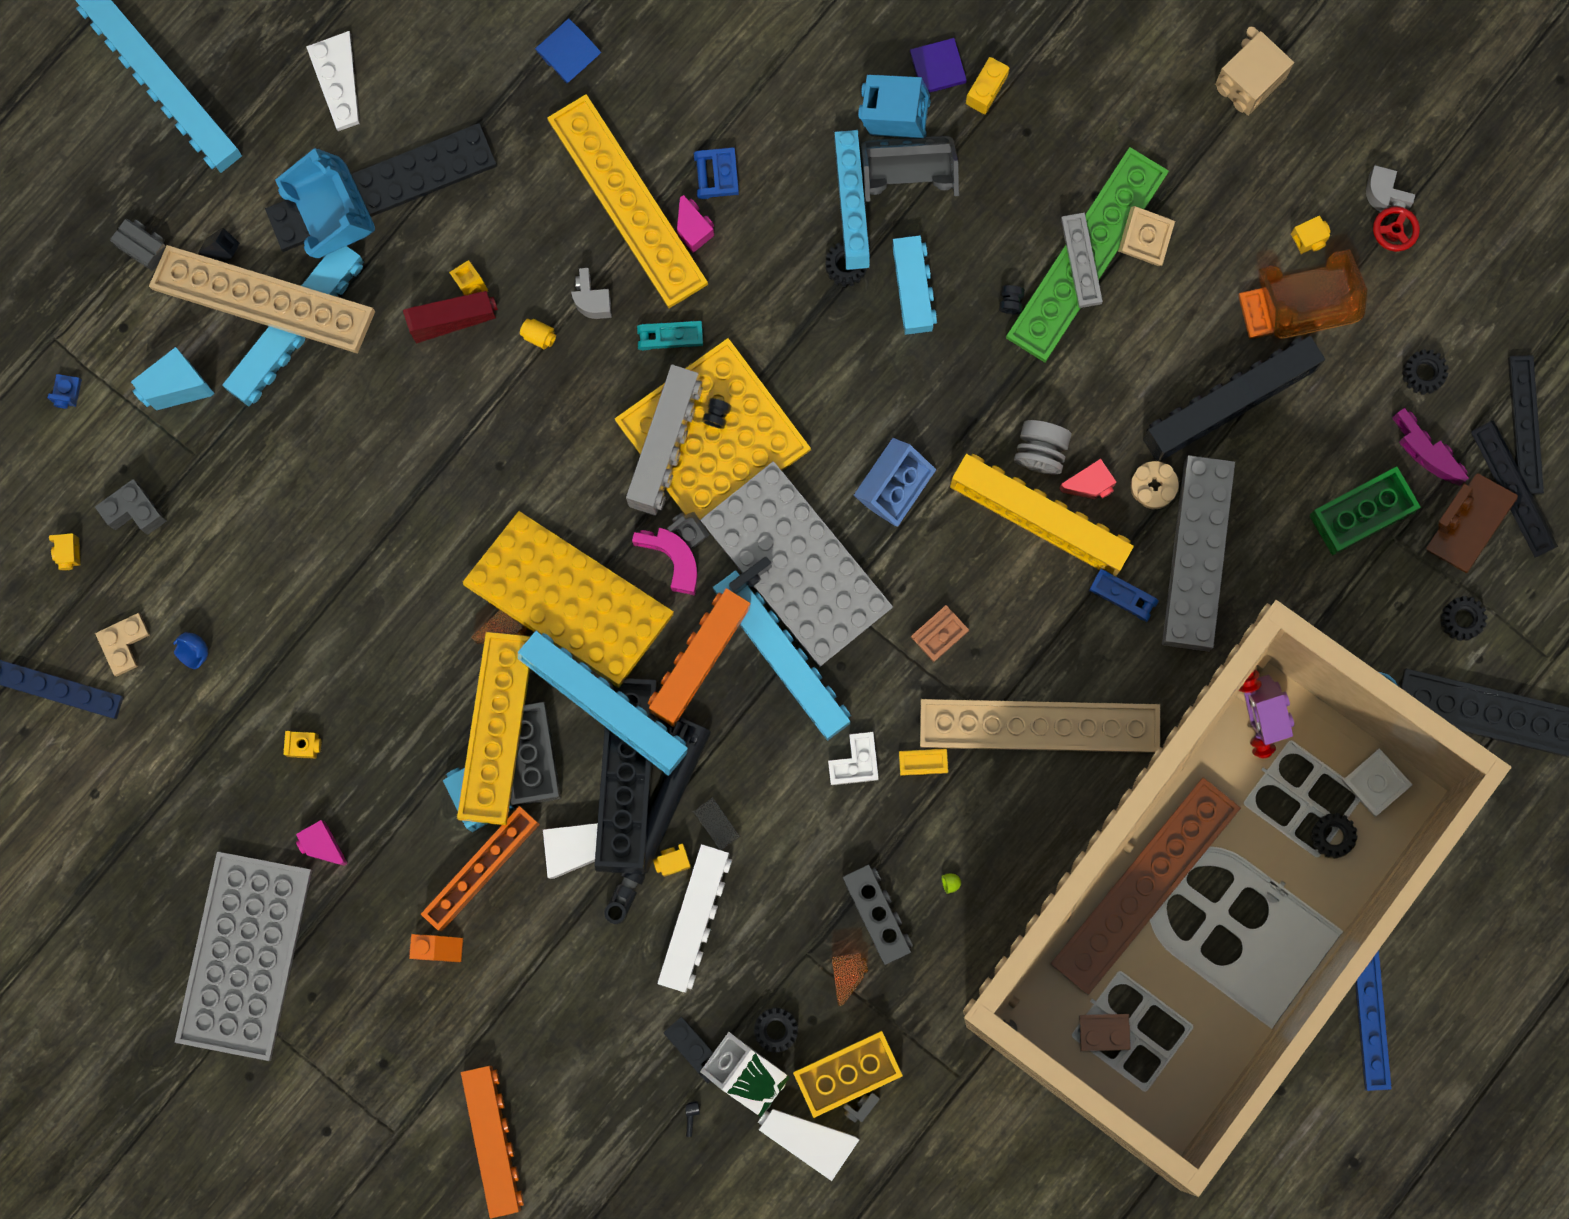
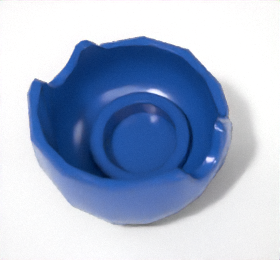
M185 632L173 642L174 645L177 644L174 650L175 656L189 668L198 669L208 657V647L205 641L197 634Z

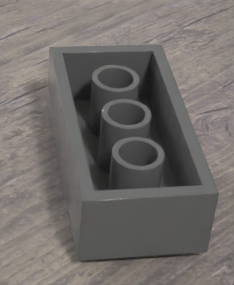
M544 702L524 705L510 799L511 805L514 807L561 799L548 710Z

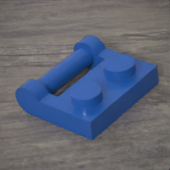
M735 148L702 150L693 153L694 161L697 162L698 199L739 195ZM709 159L713 160L715 187L708 188L706 160Z

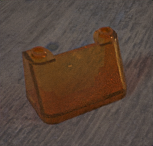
M1350 249L1334 252L1328 258L1326 267L1286 276H1283L1281 269L1276 266L1259 269L1261 288L1265 297L1273 333L1277 338H1288L1353 324L1360 321L1365 315L1368 290Z

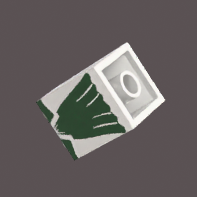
M730 1032L727 1033L700 1071L721 1090L760 1117L769 1109L775 1097L790 1078Z

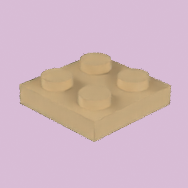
M1136 206L1131 207L1118 252L1156 266H1162L1175 221Z

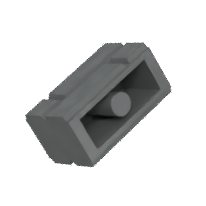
M125 219L110 241L124 253L153 271L159 264L166 248L164 244L165 239L155 232L152 235L145 231L147 227L139 221L134 220V222Z

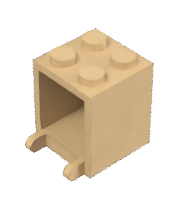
M1255 27L1247 29L1246 34L1252 40L1243 39L1241 43L1243 49L1221 69L1215 83L1218 92L1222 96L1230 98L1235 108L1246 115H1250L1286 80L1294 64L1279 47Z

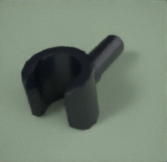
M698 1101L689 1102L686 1105L687 1137H692L693 1116L700 1115Z

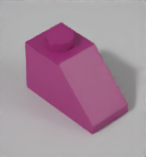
M320 820L296 834L299 839L296 841V844L302 854L306 853L308 856L343 866L348 864L325 821Z

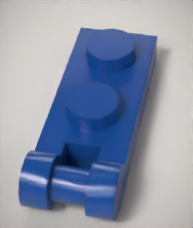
M1100 569L1089 591L1146 622L1151 617L1149 613L1152 608L1156 607L1159 602L1155 597L1103 569ZM1138 599L1144 602L1142 608L1135 606Z

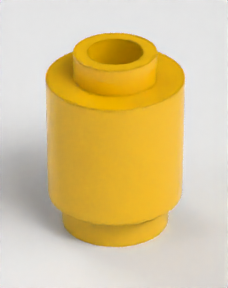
M526 319L520 329V335L524 337V340L542 349L551 347L556 339L554 328L536 319Z

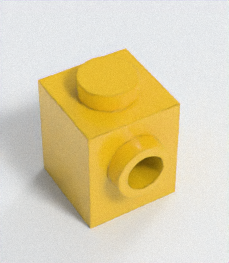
M1319 215L1294 227L1291 236L1301 254L1311 249L1315 252L1326 246V242L1330 237V228L1327 222L1322 221Z

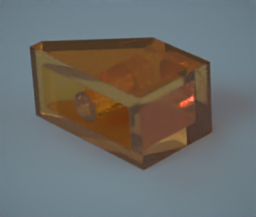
M499 610L471 638L477 644H484L486 632L525 636V631L528 628L502 610Z
M861 953L832 957L838 1006L844 1005L864 978L863 973L868 972L866 958H861Z

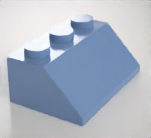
M892 438L854 496L868 509L898 527L936 469L910 444Z

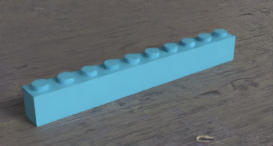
M75 0L79 5L76 9L84 19L89 17L93 23L90 26L98 35L103 33L107 38L104 41L112 52L116 50L121 56L118 59L126 69L131 67L135 71L132 75L140 85L144 83L149 88L146 91L154 102L159 100L163 104L161 110L169 119L174 117L177 121L175 126L183 136L188 134L191 137L189 143L197 152L202 150L206 155L203 159L211 169L216 167L222 173L242 157L236 146L112 0Z

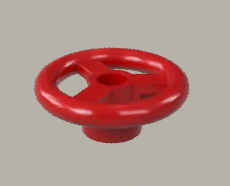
M1394 206L1384 209L1377 215L1373 224V233L1375 239L1383 248L1399 252L1407 250L1415 244L1419 237L1420 226L1416 216L1411 211L1403 207ZM1394 213L1399 214L1396 222L1390 223L1387 226H1380L1386 216ZM1406 217L1410 220L1413 227L1410 239L1404 233L1403 223ZM1392 228H1397L1399 233H1395ZM1382 234H1384L1385 238H1386L1388 241H1390V242H1397V241L1400 240V242H1401L1402 244H1399V245L1391 244V243L1387 242V241L1383 238Z

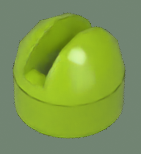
M952 873L942 875V884L947 894L953 893L960 888L961 879L958 875Z

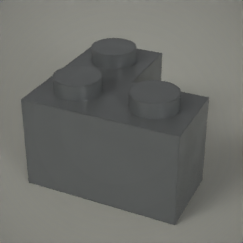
M134 479L95 506L107 525L114 530H117L133 518L138 527L149 535L167 522L143 487Z

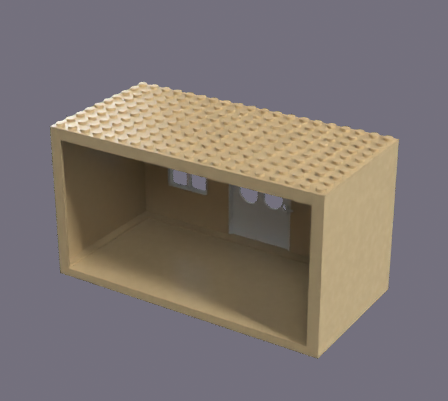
M1277 600L1274 601L1272 606L1268 603L1264 606L1256 622L1251 624L1244 633L1239 645L1236 644L1229 653L1224 666L1220 665L1212 676L1213 678L1209 686L1206 685L1202 689L1193 707L1190 706L1182 716L1178 727L1175 726L1170 732L1163 748H1158L1151 758L1148 768L1144 767L1136 778L1133 788H1129L1119 802L1118 808L1116 810L1113 809L1104 821L1102 831L1097 830L1089 841L1086 852L1082 851L1072 865L1071 874L1066 872L1057 885L1055 895L1050 893L1042 904L1040 916L1035 914L1026 926L1025 937L1021 935L1017 937L1011 945L1010 957H1002L995 967V977L993 979L988 977L979 988L980 997L976 1001L972 998L963 1010L966 1027L1177 1189L1197 1197L1201 1195L1511 769L1510 765ZM1253 670L1259 672L1260 676L1258 678L1270 675L1274 682L1280 684L1282 692H1286L1290 705L1287 706L1288 713H1291L1294 720V726L1291 727L1293 737L1272 743L1276 746V751L1268 758H1259L1252 754L1254 747L1250 745V740L1256 736V731L1250 723L1244 692L1239 691ZM1380 748L1413 785L1376 817L1355 796V800L1344 815L1348 817L1349 821L1352 820L1354 828H1357L1356 835H1358V838L1355 842L1356 845L1343 857L1335 859L1333 857H1324V854L1317 852L1318 849H1312L1295 836L1296 829L1308 813H1314L1320 818L1330 813L1309 798V791L1322 774L1329 775L1351 791L1342 780ZM1289 754H1298L1314 766L1312 772L1298 788L1284 780L1279 772L1281 759ZM1205 778L1240 806L1241 809L1192 869L1202 866H1215L1226 869L1233 874V883L1217 903H1213L1188 885L1186 875L1091 993L1087 995L1050 963L1200 780ZM1266 785H1274L1300 803V809L1287 826H1281L1257 807L1256 794L1259 789ZM1332 827L1331 833L1326 838L1327 842L1332 845L1340 844L1343 841V832L1338 827ZM1247 887L1261 894L1268 903L1267 920L1261 927L1256 929L1246 928L1228 913L1230 906L1241 891ZM1177 894L1186 898L1206 915L1205 921L1189 941L1181 940L1176 935L1168 919V900ZM1218 925L1228 929L1242 943L1240 957L1229 965H1216L1201 953L1202 944ZM1119 984H1126L1143 996L1142 1002L1129 1018L1131 1050H1121L1115 1059L1108 1058L1101 1051H1081L1079 1015L1117 1014L1109 1006L1108 994L1114 986ZM1152 1005L1158 1006L1185 1028L1182 1036L1169 1051L1163 1049L1137 1028L1138 1023ZM1010 1019L1013 1020L1017 1025L1018 1032L1003 1020L1009 1023ZM1138 1045H1143L1161 1060V1064L1147 1083L1140 1082L1123 1068L1125 1061Z

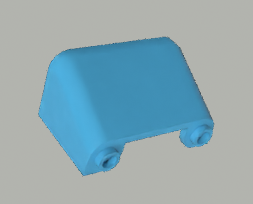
M314 148L275 179L279 187V194L283 199L296 203L310 236L304 240V249L309 256L321 258L359 241L375 231L374 223L351 173L340 157Z

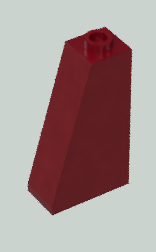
M487 291L407 308L403 310L409 332L417 344L496 319L494 311L498 310L494 297L489 298Z

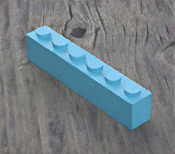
M858 130L835 132V154L846 270L869 268L870 255Z

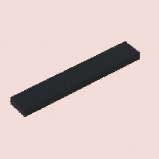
M1510 356L1508 358L1516 465L1531 494L1542 495L1544 487L1534 356Z
M1494 420L1471 431L1497 484L1518 495L1516 502L1510 510L1534 557H1539L1557 548L1558 545Z

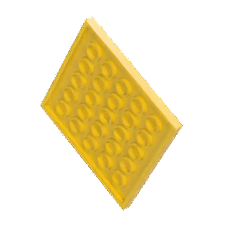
M729 338L685 368L699 373L703 390L700 399L694 402V409H696L692 422H687L686 430L688 435L685 443H680L679 452L681 455L677 466L673 465L672 483L670 488L665 487L666 491L685 515L695 512L699 520L773 461L783 471L811 451L810 446ZM664 384L615 418L616 423L640 455ZM710 398L722 400L732 406L730 413L725 417L726 425L724 429L715 428L702 422L704 414L708 413L709 408L707 405Z

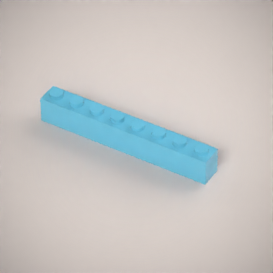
M345 246L326 255L302 286L337 297L338 294L341 295L345 292L350 279L361 272L364 262L360 255ZM269 326L222 386L248 407L252 403H256L260 399L261 391L264 387L270 385L275 380L276 372L280 367L286 366L290 361V355L295 348L298 349L303 345L305 337Z
M736 570L713 587L716 595L719 592L723 594L726 588L729 590V583L740 576ZM746 586L737 593L738 596L751 603L750 610L740 624L741 628L828 741L850 724L849 717L851 714L843 704L839 707L834 700L837 696L829 686L826 688L820 682L822 676L815 667L810 669L805 662L808 658L801 648L796 650L791 644L794 639L786 629L782 631L777 623L780 621L772 611H766L763 607L765 601L758 592L753 594L750 588Z
M535 631L518 651V660L669 776L687 754L686 742L679 736L675 735L673 737L666 732L667 728L661 722H654L648 718V713L640 706L635 708L629 703V698L620 691L617 693L610 688L611 685L604 678H597L591 674V669L583 662L578 664L572 659L573 656L568 650L563 647L561 649L553 644V639L547 634L542 633L541 635Z

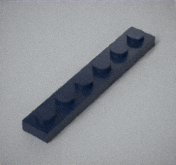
M0 660L1 686L117 719L124 699L123 696Z

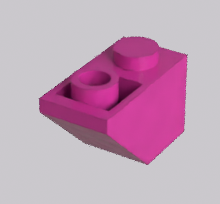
M683 195L680 197L677 232L678 237L694 253L714 236V224L707 216L702 217L698 212V205L692 199L688 200Z

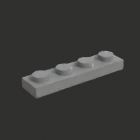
M1085 213L1062 216L1061 223L1078 307L1100 305L1103 301Z

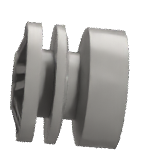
M1037 420L1024 421L1020 438L1029 444H1019L1017 446V451L1020 453L1015 454L1014 462L1034 472L1060 474L1063 469L1061 463L1065 461V456L1058 451L1068 450L1072 433L1052 423Z

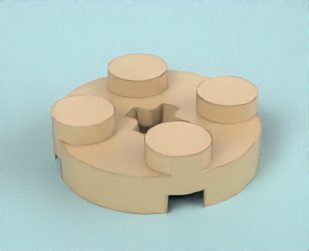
M1158 461L1143 464L1137 468L1131 479L1133 497L1149 509H1160L1167 506L1175 498L1179 488L1178 477L1173 468L1168 464ZM1152 479H1156L1161 484L1157 489L1158 491H1153V487L1148 486Z

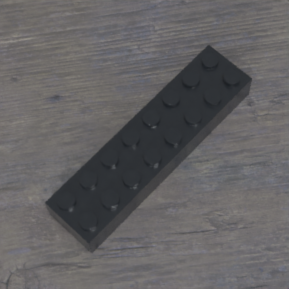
M1309 336L1306 339H1303V337L1297 338L1290 343V347L1285 351L1280 348L1270 355L1271 358L1263 363L1260 360L1251 365L1250 370L1245 374L1241 371L1232 376L1226 385L1223 386L1220 383L1214 386L1204 398L1202 395H1199L1189 402L1190 405L1185 409L1178 407L1170 412V416L1166 420L1162 421L1160 418L1149 425L1150 428L1146 430L1147 433L1143 441L1154 459L1161 462L1316 372L1326 359L1312 337Z
M626 678L619 688L608 681L613 691L616 693L620 691L629 698L630 704L635 708L637 706L643 708L648 713L647 717L655 722V716L649 713L650 705L648 701L655 691L657 692L656 680ZM606 727L604 731L595 870L596 872L644 874L652 763Z

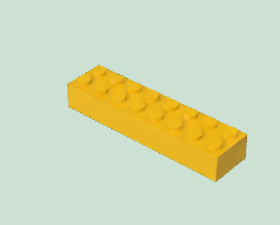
M975 454L971 456L965 455L952 478L950 488L1096 569H1103L1114 576L1118 575L1134 547L1130 544L1131 541L1128 538L1109 533V528L1100 523L1095 525L1089 522V518L1080 512L1073 513L1067 509L1068 506L1061 501L1055 500L1053 502L1046 498L1047 495L1039 489H1029L1021 479L1016 477L1011 479L1004 475L1005 471L997 466H992L991 468L984 464V460Z

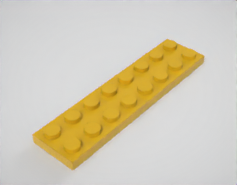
M486 632L458 808V820L507 825L530 668L518 660V651L528 641L530 636Z

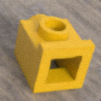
M73 533L49 536V540L54 543V547L51 549L52 559L58 564L59 570H72L73 566L80 565L79 537Z
M285 731V756L317 758V753L321 751V739L318 738V734ZM305 740L306 745L304 748H299V741Z
M684 844L678 845L680 850L675 851L674 847L661 851L662 856L653 859L657 873L662 872V875L665 877L691 868Z

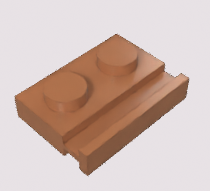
M945 605L918 629L911 638L934 663L967 634L969 629Z
M1129 1014L1079 1015L1081 1051L1131 1050Z

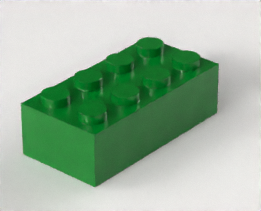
M1396 466L1315 509L1309 516L1331 555L1334 556L1408 517L1421 507L1399 468Z

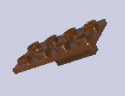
M1477 473L1469 485L1464 484L1440 519L1439 530L1427 546V551L1468 573L1516 502L1518 495Z

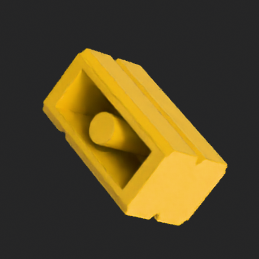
M989 57L967 94L966 104L986 114L1000 91L1002 84L1006 81L1010 68Z

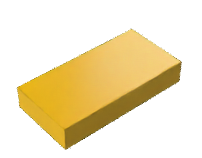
M947 749L899 751L900 776L948 773Z

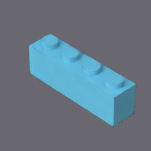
M921 235L893 239L892 248L904 333L907 335L930 332L933 330V324L937 323L935 309L931 310L930 301H934L932 287H928L927 279H930L929 265L924 263V257L927 256L926 242H921Z

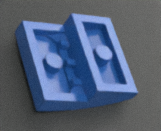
M569 18L535 48L537 53L549 66H552L566 84L601 53L593 42Z

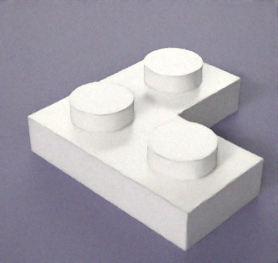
M873 732L850 734L852 758L828 761L831 785L879 780Z

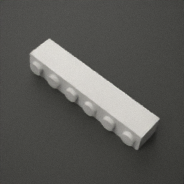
M701 844L657 984L685 993L687 989L693 988L696 975L692 973L695 965H700L703 956L700 947L702 942L707 943L711 930L707 928L709 919L714 920L718 908L717 905H714L716 896L721 897L725 883L721 882L724 872L729 873L732 859H729L730 854L728 852Z

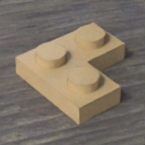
M139 613L95 633L110 668L116 677L138 667L129 645L150 636Z

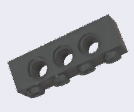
M867 865L844 876L845 885L883 964L887 965L911 953L909 949L913 946L908 934L903 935L899 928L902 922L896 911L892 913L888 905L892 901L886 889L883 891L880 889L878 882L881 881V878L876 868L871 869ZM869 885L875 889V896L873 898L866 899L862 896L861 890L864 886ZM881 907L885 910L886 916L882 921H877L872 917V910L874 908ZM886 929H892L896 933V940L894 942L887 943L883 940L882 934Z

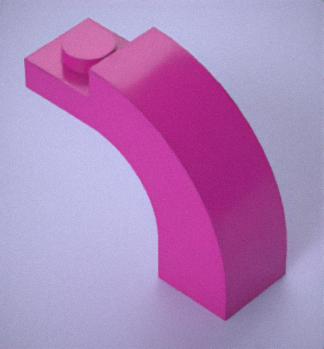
M659 528L657 537L654 536L653 532L640 530V533L634 532L632 539L634 546L661 551L672 560L674 574L671 590L695 596L698 572L694 556L688 545L679 536L663 528Z

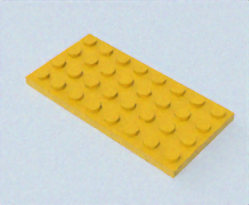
M518 511L463 581L465 587L533 632L537 631L541 635L542 633L547 634L553 639V644L559 649L565 648L572 654L574 659L583 662L591 670L618 688L674 613V611L520 511Z

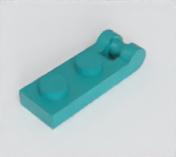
M702 321L642 324L637 326V334H640L638 350L703 346ZM650 333L656 334L655 340H649Z

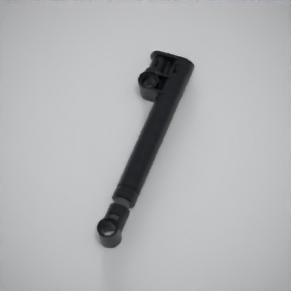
M681 717L677 721L675 728L667 724L666 732L673 737L677 735L686 742L687 754L669 776L666 774L649 811L645 873H621L620 876L624 878L621 884H617L609 904L605 908V918L615 925L621 924L626 920L637 894L635 889L638 884L642 885L645 880V874L650 869L711 734V731ZM613 907H620L622 910V916L618 920H612L609 913Z

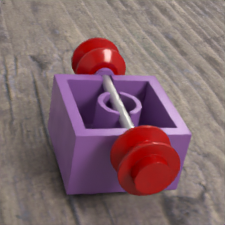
M1253 670L1239 691L1244 692L1250 723L1256 731V736L1250 740V745L1254 747L1252 754L1259 758H1268L1276 751V746L1272 743L1293 737L1291 727L1294 726V720L1291 713H1288L1287 706L1290 705L1286 692H1282L1280 684L1274 682L1270 675L1258 678L1260 676L1259 672Z

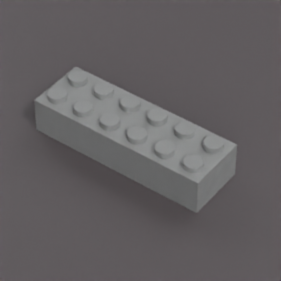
M671 364L626 496L629 507L656 515L658 510L663 509L666 497H664L665 487L670 488L673 479L672 467L673 465L677 466L681 455L679 452L680 443L684 444L688 435L686 430L687 422H692L696 410L694 409V402L699 400L702 394L703 387H701L702 381L699 379V373Z

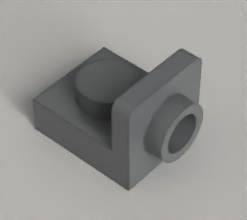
M684 512L680 513L672 519L673 524L667 528L669 532L677 530L690 549L696 547L709 536V533L695 512L686 515Z
M871 1093L870 1096L865 1094L857 1104L860 1108L858 1112L845 1103L843 1106L846 1109L844 1115L854 1123L857 1120L863 1122L880 1098L874 1093Z

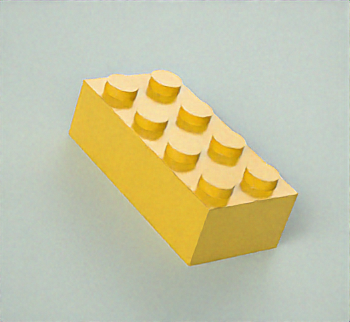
M882 1031L793 1072L813 1118L903 1076Z

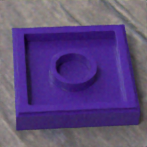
M954 38L910 49L916 76L922 77L929 93L966 83V76Z

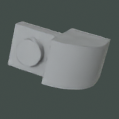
M1374 165L1366 185V196L1372 207L1380 212L1386 209L1388 205L1391 207H1403L1409 210L1414 202L1415 194L1393 189L1397 171Z
M580 268V276H576V289L581 291L571 292L576 308L588 318H612L609 289L591 290L589 268Z

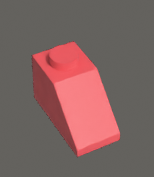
M1099 459L1062 483L1059 489L1062 493L1091 499L1101 496L1103 499L1114 491L1113 487L1116 484V480L1103 461Z

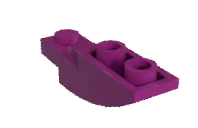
M1404 408L1392 418L1405 435L1399 441L1400 445L1426 470L1441 479L1459 486L1469 479L1466 468L1461 463H1457L1453 458L1451 448L1447 444H1443L1441 440L1432 445L1431 437L1425 430L1422 431L1417 425V419L1412 412H1408Z

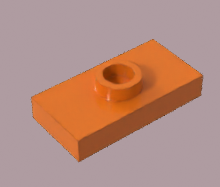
M1262 288L1239 293L1238 297L1249 339L1273 334Z

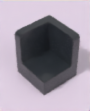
M221 228L206 238L198 254L225 263L233 257L240 243L227 230Z

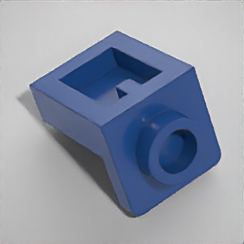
M56 374L53 393L48 394L47 398L58 408L68 409V406L76 407L82 380L78 377Z

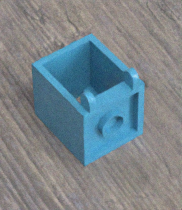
M867 75L866 83L862 85L864 100L863 105L859 106V119L862 120L869 134L909 138L926 137L927 112L931 101L929 99V91L922 77Z

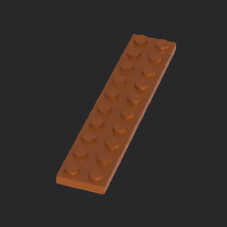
M1202 778L1050 964L1084 993L1089 995L1241 807L1205 778Z

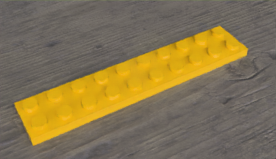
M587 94L547 117L548 122L667 307H673L707 286L708 282Z

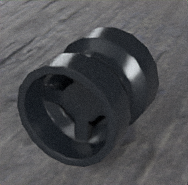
M1013 285L1002 286L1001 295L1003 300L1000 302L999 311L1006 314H1021L1023 307L1021 299L1024 298L1025 289Z
M710 398L707 405L709 408L708 413L704 414L702 422L715 428L724 429L726 425L725 417L730 413L732 406L722 400Z

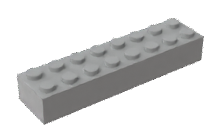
M1189 455L1184 461L1162 645L1208 652L1214 646L1235 462Z

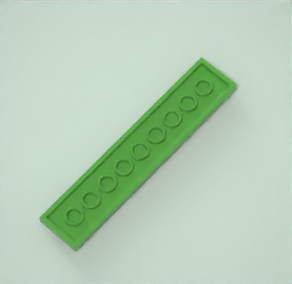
M1129 147L1085 215L1098 281L1119 250L1130 208L1136 206L1145 210L1169 172ZM1066 245L1006 336V339L1045 363L1081 309L1078 307Z

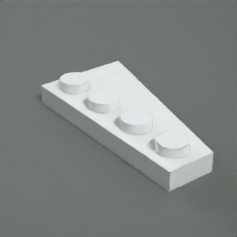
M350 31L306 46L337 131L360 124Z

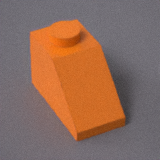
M411 934L409 959L462 962L463 938Z

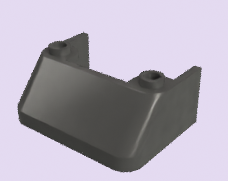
M931 136L924 138L868 140L861 144L865 201H870V194H881L887 188V184L933 182V185L938 187L939 190H949L952 187L954 196H959L958 158L953 138L949 136Z

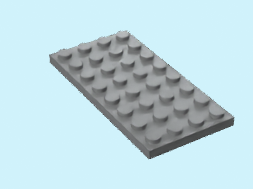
M774 461L700 520L742 573L762 558L768 557L772 563V568L760 576L761 580L754 585V588L819 667L893 608Z
M217 852L175 1043L271 1061L310 884L311 869Z

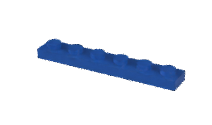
M1378 950L1355 982L1365 1091L1391 1089Z

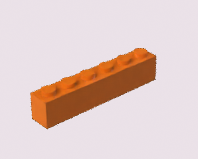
M727 588L723 594L720 592L717 594L712 602L714 608L711 613L706 612L699 623L701 628L698 633L693 632L686 643L689 645L685 653L680 652L673 663L676 667L672 673L667 672L660 683L663 687L659 693L655 691L648 701L650 705L649 713L672 727L675 726L750 610V602Z
M519 806L507 819V825H501L420 915L438 931L442 932L540 824Z
M486 1066L461 1072L489 1217L491 1219L520 1212L521 1206L524 1205L522 1191H517L516 1181H519L517 1167L512 1166L511 1157H514L512 1142L508 1143L506 1133L509 1132V1124L507 1118L502 1116L501 1109L505 1108L502 1094H498L496 1085L500 1084L497 1069L493 1070L492 1066Z

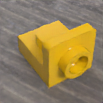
M469 260L449 272L464 296L488 291L482 278Z

